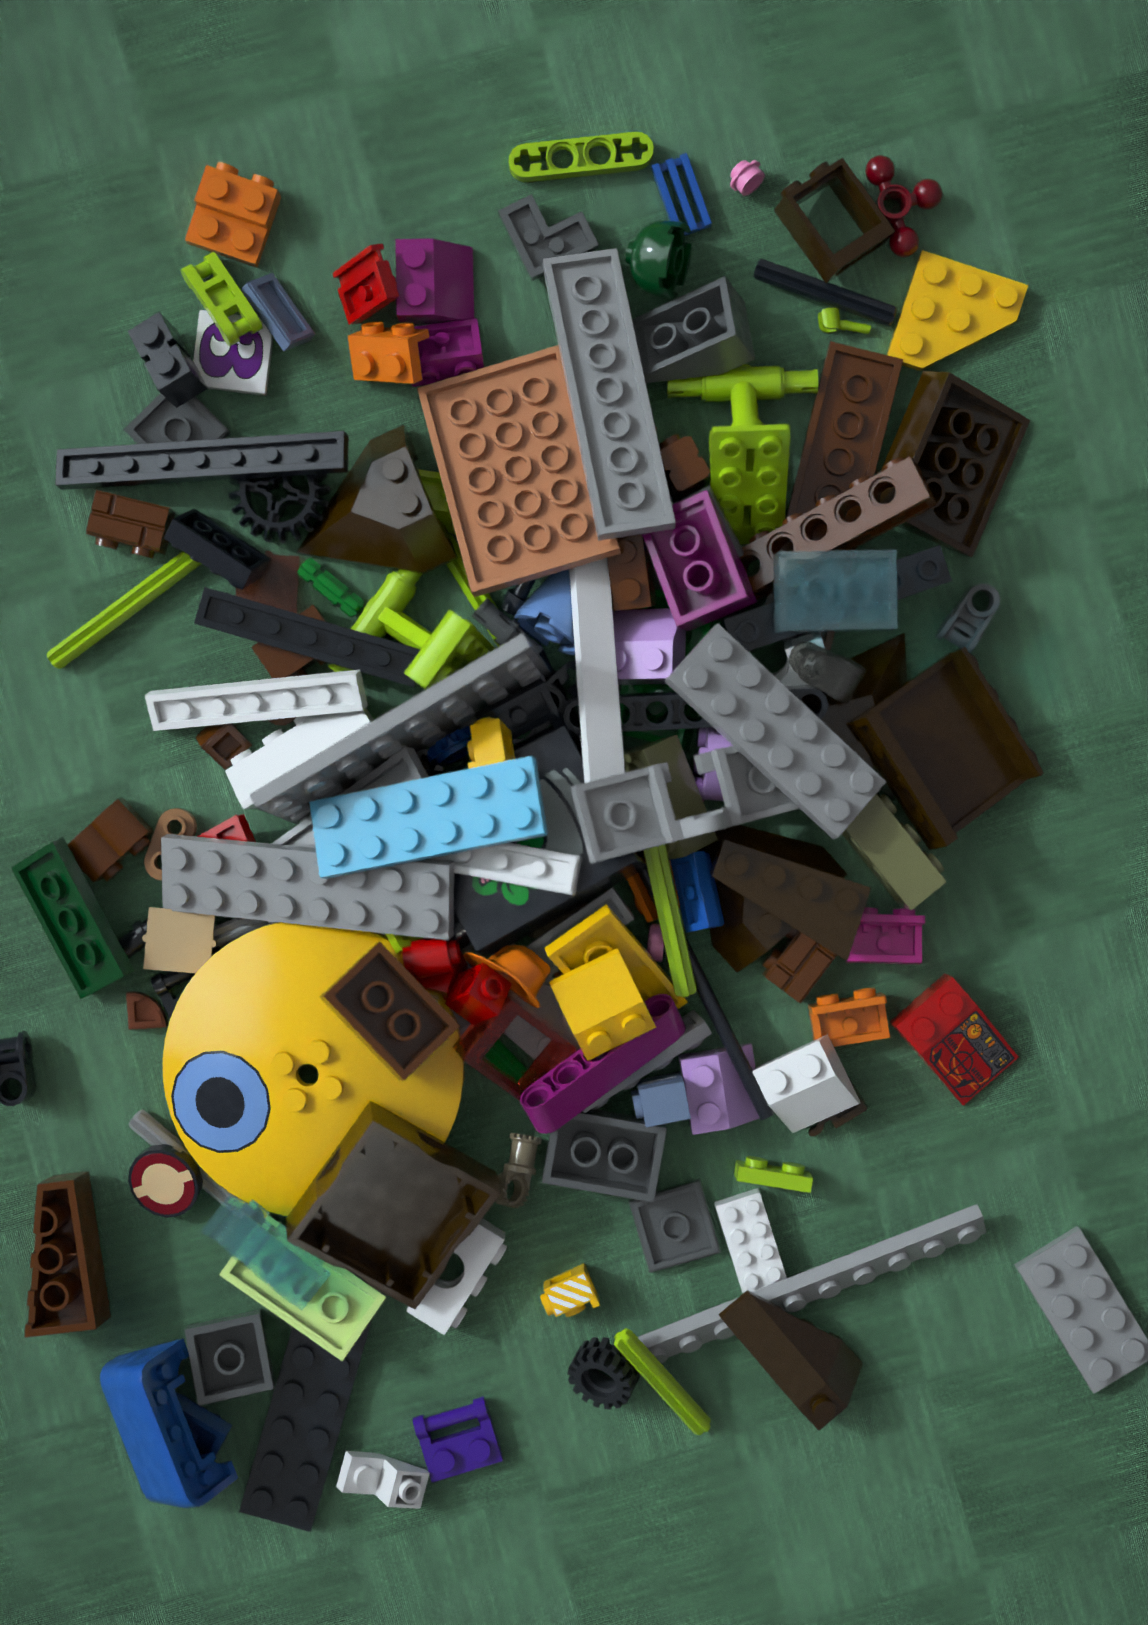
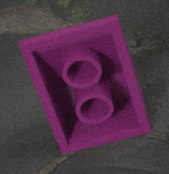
M708 490L672 505L675 518L674 529L642 534L677 627L691 631L757 603L745 568Z

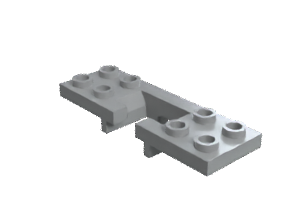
M734 746L723 747L694 756L698 775L716 770L726 807L675 821L666 783L672 781L667 762L570 787L590 864L799 809V807Z

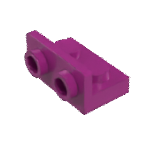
M477 318L414 327L415 329H428L429 338L418 342L422 380L411 384L413 387L425 386L484 368Z

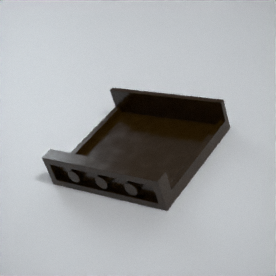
M966 647L946 653L849 723L929 850L949 846L958 839L957 832L1026 780L1044 774L1038 764L1037 755L1023 740L1017 723L1008 716L999 701L997 691L989 685L979 669L977 659L969 653Z

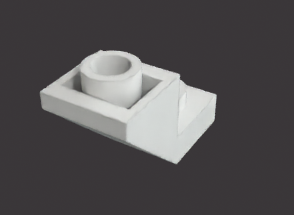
M346 1451L336 1487L342 1493L376 1495L387 1507L420 1509L430 1473L425 1469L380 1453Z

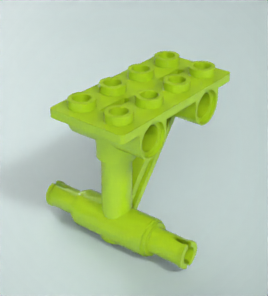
M744 364L720 375L667 381L668 399L672 397H701V400H705V402L731 401L733 419L731 426L713 427L712 431L709 432L710 486L740 544H750L749 539L760 532L774 531L783 526L782 522L785 519L790 426L787 424L763 425L759 419L757 400H780V398H784V394H817V369L784 371V368L779 365L750 366Z
M398 569L397 572L392 571V573L386 576L384 583L368 601L362 614L352 628L349 629L383 639L388 633L404 645L421 649L404 672L405 675L418 683L424 690H427L496 649L472 623L464 620L451 610L446 613L433 633L403 613L416 594L417 587H415V584L422 574ZM329 664L328 666L334 672L352 670L334 664Z

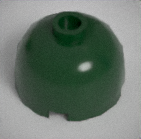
M673 220L655 221L647 224L640 230L635 241L629 242L626 249V263L630 264L631 274L636 284L645 292L669 299L676 298L679 295L673 291L676 285H684L691 258L692 243H686L684 232L691 233L687 223Z

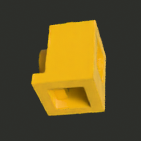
M482 718L477 720L474 725H470L472 740L467 741V748L472 762L468 763V769L515 759L511 731L499 718Z

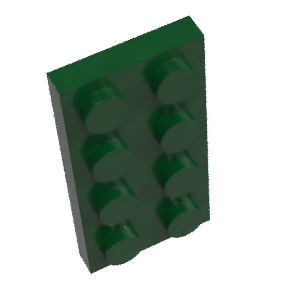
M64 837L52 841L11 867L80 999L95 993L134 971L126 952L120 945L110 926L109 920L103 913L91 886L86 881Z

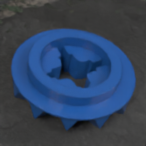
M466 726L461 730L457 729L455 732L446 735L443 739L436 741V744L431 746L427 752L426 758L430 765L446 766L469 754L467 741L472 740L470 726Z

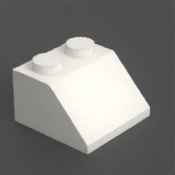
M828 1034L770 1060L752 1071L768 1106L792 1133L861 1103Z

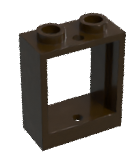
M843 157L832 165H829L827 161L820 164L809 174L810 179L803 184L796 180L788 185L780 193L782 200L774 209L777 216L825 283H828L883 246L895 232ZM827 186H830L863 233L862 236L835 254L832 253L799 206Z

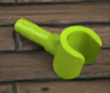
M825 308L818 313L819 328L823 333H832L839 330L863 334L870 333L871 325L840 320L839 308Z

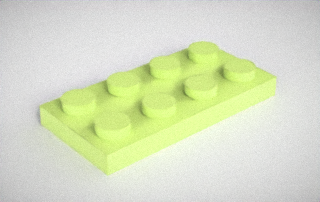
M265 1212L260 1216L219 1274L223 1279L342 1362L386 1299L384 1295L348 1270L332 1266L287 1241L286 1227Z

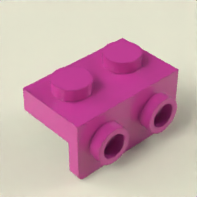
M865 907L848 961L845 960V963L920 965L922 963V926L925 924V916L915 915V909L912 911L905 908L893 909V915L878 914L877 908Z

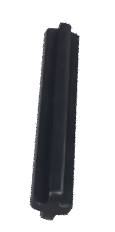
M760 259L757 262L753 274L756 280L834 308H839L885 326H891L897 312L896 307L829 282L825 283L818 278L764 259Z

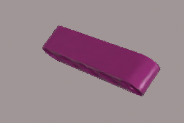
M657 994L644 1001L656 1028L587 1061L580 1048L524 1090L520 1097V1102L536 1131L543 1134L556 1131L679 1040L686 1030V1025L672 997L668 994Z

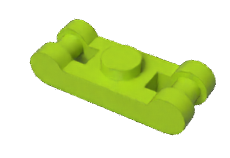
M215 252L204 256V261L194 267L192 264H189L180 269L185 282L193 290L229 347L238 343L240 336L248 332L254 334L263 329L256 312ZM210 275L213 276V278L206 282L202 280ZM239 312L242 318L231 323L228 317Z

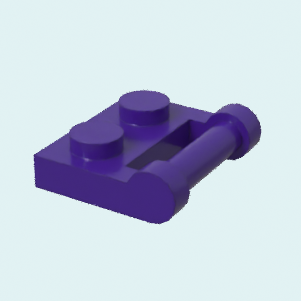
M484 1396L473 1399V1403L429 1417H425L423 1414L412 1419L414 1430L419 1440L428 1472L430 1473L431 1482L503 1461V1454ZM478 1418L479 1426L432 1440L430 1433L432 1431Z

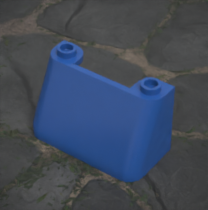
M182 1338L118 1355L103 1366L100 1373V1384L145 1497L153 1503L190 1509L206 1504L237 1480L238 1476L232 1461L216 1463L214 1461L216 1459L214 1452L200 1455L174 1390L185 1382L183 1374L178 1375L180 1362L189 1357L187 1346Z

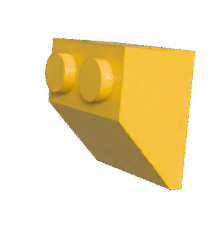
M618 948L549 981L550 987L587 1061L656 1028Z

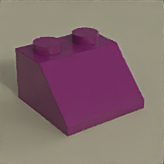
M434 238L395 239L396 283L399 297L396 300L399 323L420 325L474 319L473 247Z

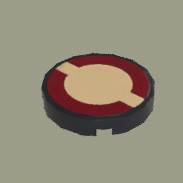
M161 1144L150 1146L136 1157L129 1168L128 1182L132 1195L140 1206L154 1215L166 1218L176 1217L189 1211L194 1206L200 1196L203 1179L199 1166L189 1154L184 1151L180 1153L172 1149L174 1146Z

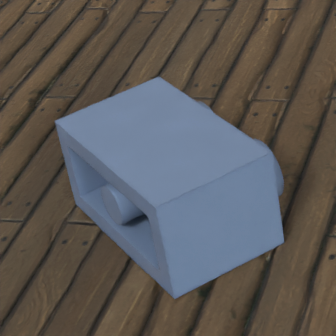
M680 1071L642 1078L637 1084L638 1090L631 1091L636 1119L644 1118L646 1127L691 1119L685 1085Z

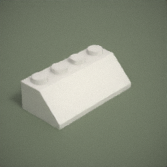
M367 708L363 711L297 717L293 720L296 724L295 727L285 733L278 729L262 740L265 746L252 753L250 749H247L232 758L230 761L233 766L225 772L243 809L256 808L249 796L250 793L374 721Z

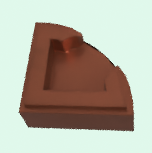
M126 992L129 1030L168 1026L166 1014L156 1000L144 993Z

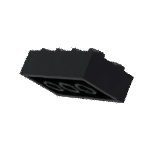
M195 508L174 518L164 537L174 548L184 551L190 555L192 560L204 564L213 574L222 576L233 587L240 588L241 590L262 578L271 558Z

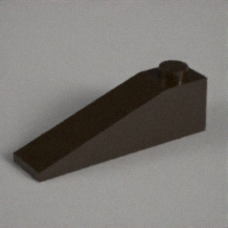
M748 1290L719 1313L724 1323L818 1431L848 1407L863 1363L840 1336L832 1332L827 1333L815 1327L812 1322L804 1318L801 1320L785 1312L782 1307Z

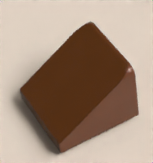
M233 723L206 726L196 736L200 747L225 770L232 765L230 761L232 758L252 746V743Z

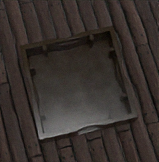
M370 1101L287 1216V1241L332 1266L355 1273L373 1288L416 1309L445 1270L454 1250L463 1240L471 1235L501 1194L496 1171Z

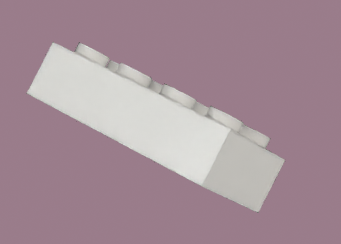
M756 1188L715 1201L716 1211L742 1293L747 1290L753 1292L787 1279L759 1189Z

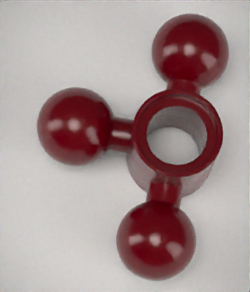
M884 155L875 156L866 165V178L871 184L879 187L880 194L875 204L895 230L889 239L891 251L899 257H909L918 249L919 236L914 229L906 227L904 219L910 208L915 205L924 210H930L938 206L943 197L942 187L933 179L919 181L912 193L901 185H892L891 181L895 175L893 161ZM887 199L897 201L901 207V212L897 214L889 213L884 208L883 201Z

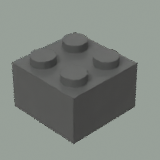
M262 1309L195 1323L185 1328L198 1406L274 1389L275 1378Z

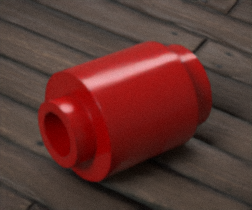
M425 938L412 941L410 946L403 947L402 949L404 967L412 976H417L419 979L455 972L456 963L462 961L457 940Z

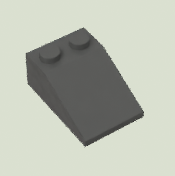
M725 276L632 319L645 383L720 375L755 360L745 301Z

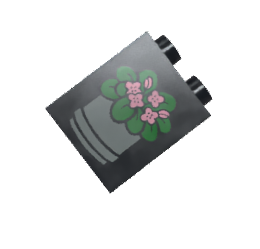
M565 726L514 754L515 759L529 756L536 758L548 835L511 843L582 857L575 896L454 873L453 937L450 939L451 941H458L460 950L473 944L477 952L495 954L503 947L510 946L647 868L646 860L641 850L590 864L570 788L584 783L582 742L575 733Z

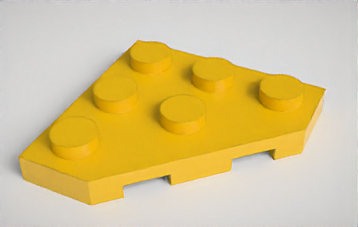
M922 250L919 254L887 355L903 359V366L922 371L934 363L1014 324L1018 319L1028 285Z

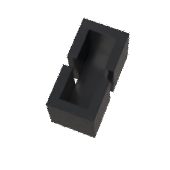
M157 312L128 331L140 357L146 362L145 366L156 388L176 408L208 389L197 366L190 358L191 355L178 330L160 312Z

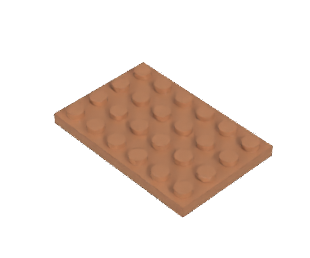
M558 345L417 388L468 582L474 597L621 554L617 538L600 541L597 538Z

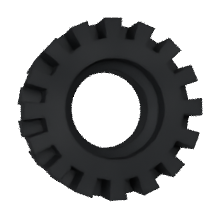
M593 1337L590 1342L588 1340L584 1341L567 1372L570 1375L568 1378L569 1384H575L573 1391L576 1394L580 1392L584 1394L581 1398L587 1403L591 1399L594 1401L593 1406L597 1408L603 1403L604 1409L611 1410L613 1405L618 1409L622 1404H626L640 1378V1373L614 1345L610 1344V1338L603 1337L601 1342L598 1337ZM597 1369H599V1370H601V1371H604L605 1373H607V1374H608L609 1376H611V1377H608V1376H606V1375L600 1373Z

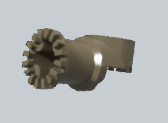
M510 1133L512 1144L509 1161L504 1164L503 1172L497 1175L501 1194L495 1202L502 1206L519 1208V1206L524 1205L523 1202L527 1201L525 1197L530 1194L528 1192L530 1190L531 1175H536L534 1164L537 1147L541 1144L542 1138ZM512 1180L514 1183V1193L508 1199L506 1197V1189Z

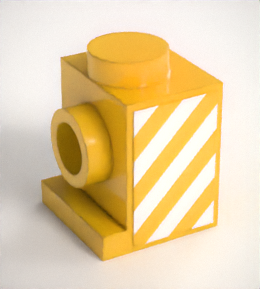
M584 1263L544 1281L543 1290L545 1293L540 1295V1298L548 1316L555 1314V1317L565 1314L566 1317L574 1316L582 1312L586 1308L585 1304L588 1302L591 1303L593 1308L600 1306L599 1295Z

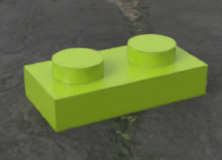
M746 1156L745 1161L736 1160L734 1176L736 1181L811 1193L813 1177L810 1172L804 1171L805 1166L801 1164L783 1162L782 1167L768 1165L767 1159L755 1156Z

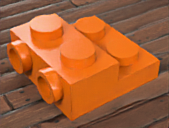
M217 162L216 168L206 165L194 199L197 205L185 237L186 243L258 268L281 200L278 189L273 188L274 182L261 175L253 174L251 180L238 176L239 170L229 164Z

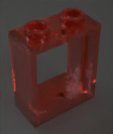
M509 993L499 1015L475 1025L470 1024L453 1046L464 1062L519 1101L524 1090L577 1050L563 1033ZM517 1015L551 1039L518 1082L484 1058L485 1054Z

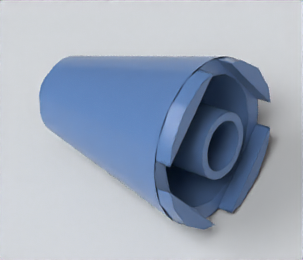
M568 569L551 574L518 609L515 618H519V627L545 646L548 645L549 641L560 644L559 652L575 655L570 575Z

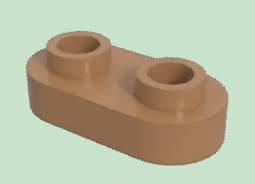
M174 808L167 810L158 820L144 859L147 873L156 880L162 881V869L157 865V858L161 855V837L166 834H174L170 830L171 822L178 820L182 824L181 832L175 835L195 836L196 820L185 809Z

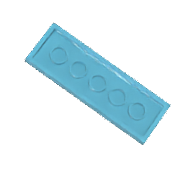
M533 756L309 802L319 875L323 879L548 835L536 758Z

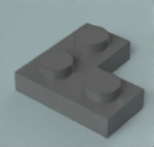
M532 194L498 210V215L531 281L544 276L542 263L545 258L592 252L599 248V244L582 211L548 228Z

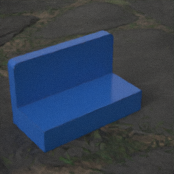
M699 851L686 857L671 859L685 932L723 926L724 919L716 881L710 875L712 868L710 854L705 853V851Z

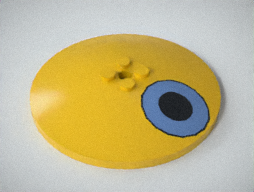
M281 922L262 926L242 935L215 953L196 972L175 1006L169 1021L163 1051V1083L171 1118L178 1135L198 1165L216 1183L248 1204L268 1212L288 1216L370 1101L443 1142L446 1141L458 1114L464 1085V1053L459 1028L405 1081H399L319 998L379 941L404 966L402 951L396 954L388 938L381 933ZM427 990L457 1022L453 1010L444 1004L446 1000L443 999L442 995ZM311 1064L316 1067L319 1074L317 1082L312 1084L303 1082L299 1077L300 1066Z

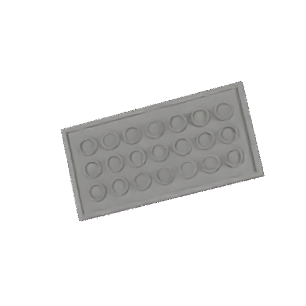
M522 633L250 793L249 796L256 808L291 823H301L311 815L310 801L340 795L405 747L414 748L417 753L427 747L430 748L436 744V741L443 739L446 735L453 733L459 728L463 729L466 726L474 725L477 721L475 713L495 704L540 678L547 682L545 678L552 673L545 661Z

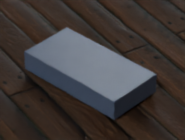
M273 273L249 281L242 287L241 292L284 352L313 338L315 335L314 331Z

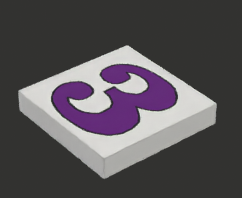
M199 311L193 361L208 389L267 396L274 337L261 319L262 330L254 334L248 332L240 336V341L229 347L207 311ZM236 314L228 317L231 323L242 318L241 315Z

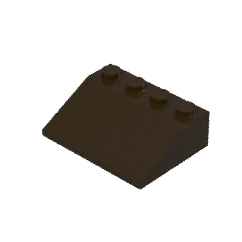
M923 371L883 467L896 458L904 457L906 459L911 457L918 464L938 505L897 527L973 558L1030 420L950 372ZM888 488L884 490L880 496V504L891 502L896 495V489Z

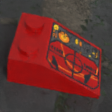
M945 973L889 1021L962 1106L1019 1058L971 997L952 976Z

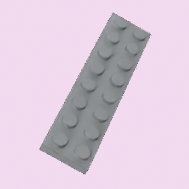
M617 248L545 258L542 263L598 541L674 529L675 518Z
M166 834L161 837L163 908L172 909V911L442 940H449L453 937L454 861L425 859L323 879L319 875L316 848Z

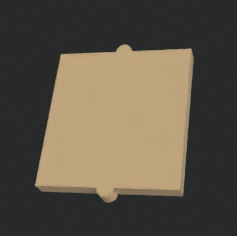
M149 907L147 933L142 937V940L146 942L143 969L196 973L212 957V948L217 945V942L213 940L215 915L172 911V909Z

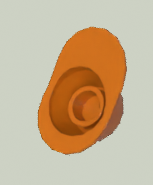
M520 945L505 946L488 959L474 953L465 952L463 956L471 966L474 967L484 962L511 982L510 990L532 1007H540L536 995L549 976L551 968L531 949Z

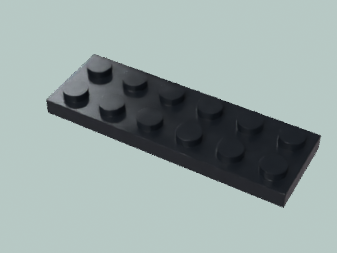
M372 1320L343 1362L292 1327L239 1512L311 1532Z

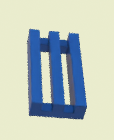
M687 153L680 155L676 159L670 158L665 160V163L651 165V171L669 220L679 221L662 173L668 171L684 217L691 233L684 232V236L711 227L712 222ZM682 167L701 220L700 222H695L676 168Z

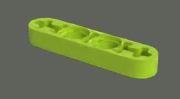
M642 132L524 143L512 149L508 163L511 175L520 182L638 171L645 169L650 164L653 158L654 146L650 137ZM633 143H639L640 149H647V151L642 152L641 159L639 160L634 159L632 153L621 154L622 162L616 163L617 150L615 144H621L620 152L630 151ZM593 147H606L610 152V159L602 165L593 163L589 158V152ZM567 150L572 154L573 162L568 168H558L553 164L552 156L556 151ZM540 152H546V166L548 170L542 171V162L531 164L530 171L527 172L522 170L521 165H515V163L521 161V155H528L530 161L541 160Z

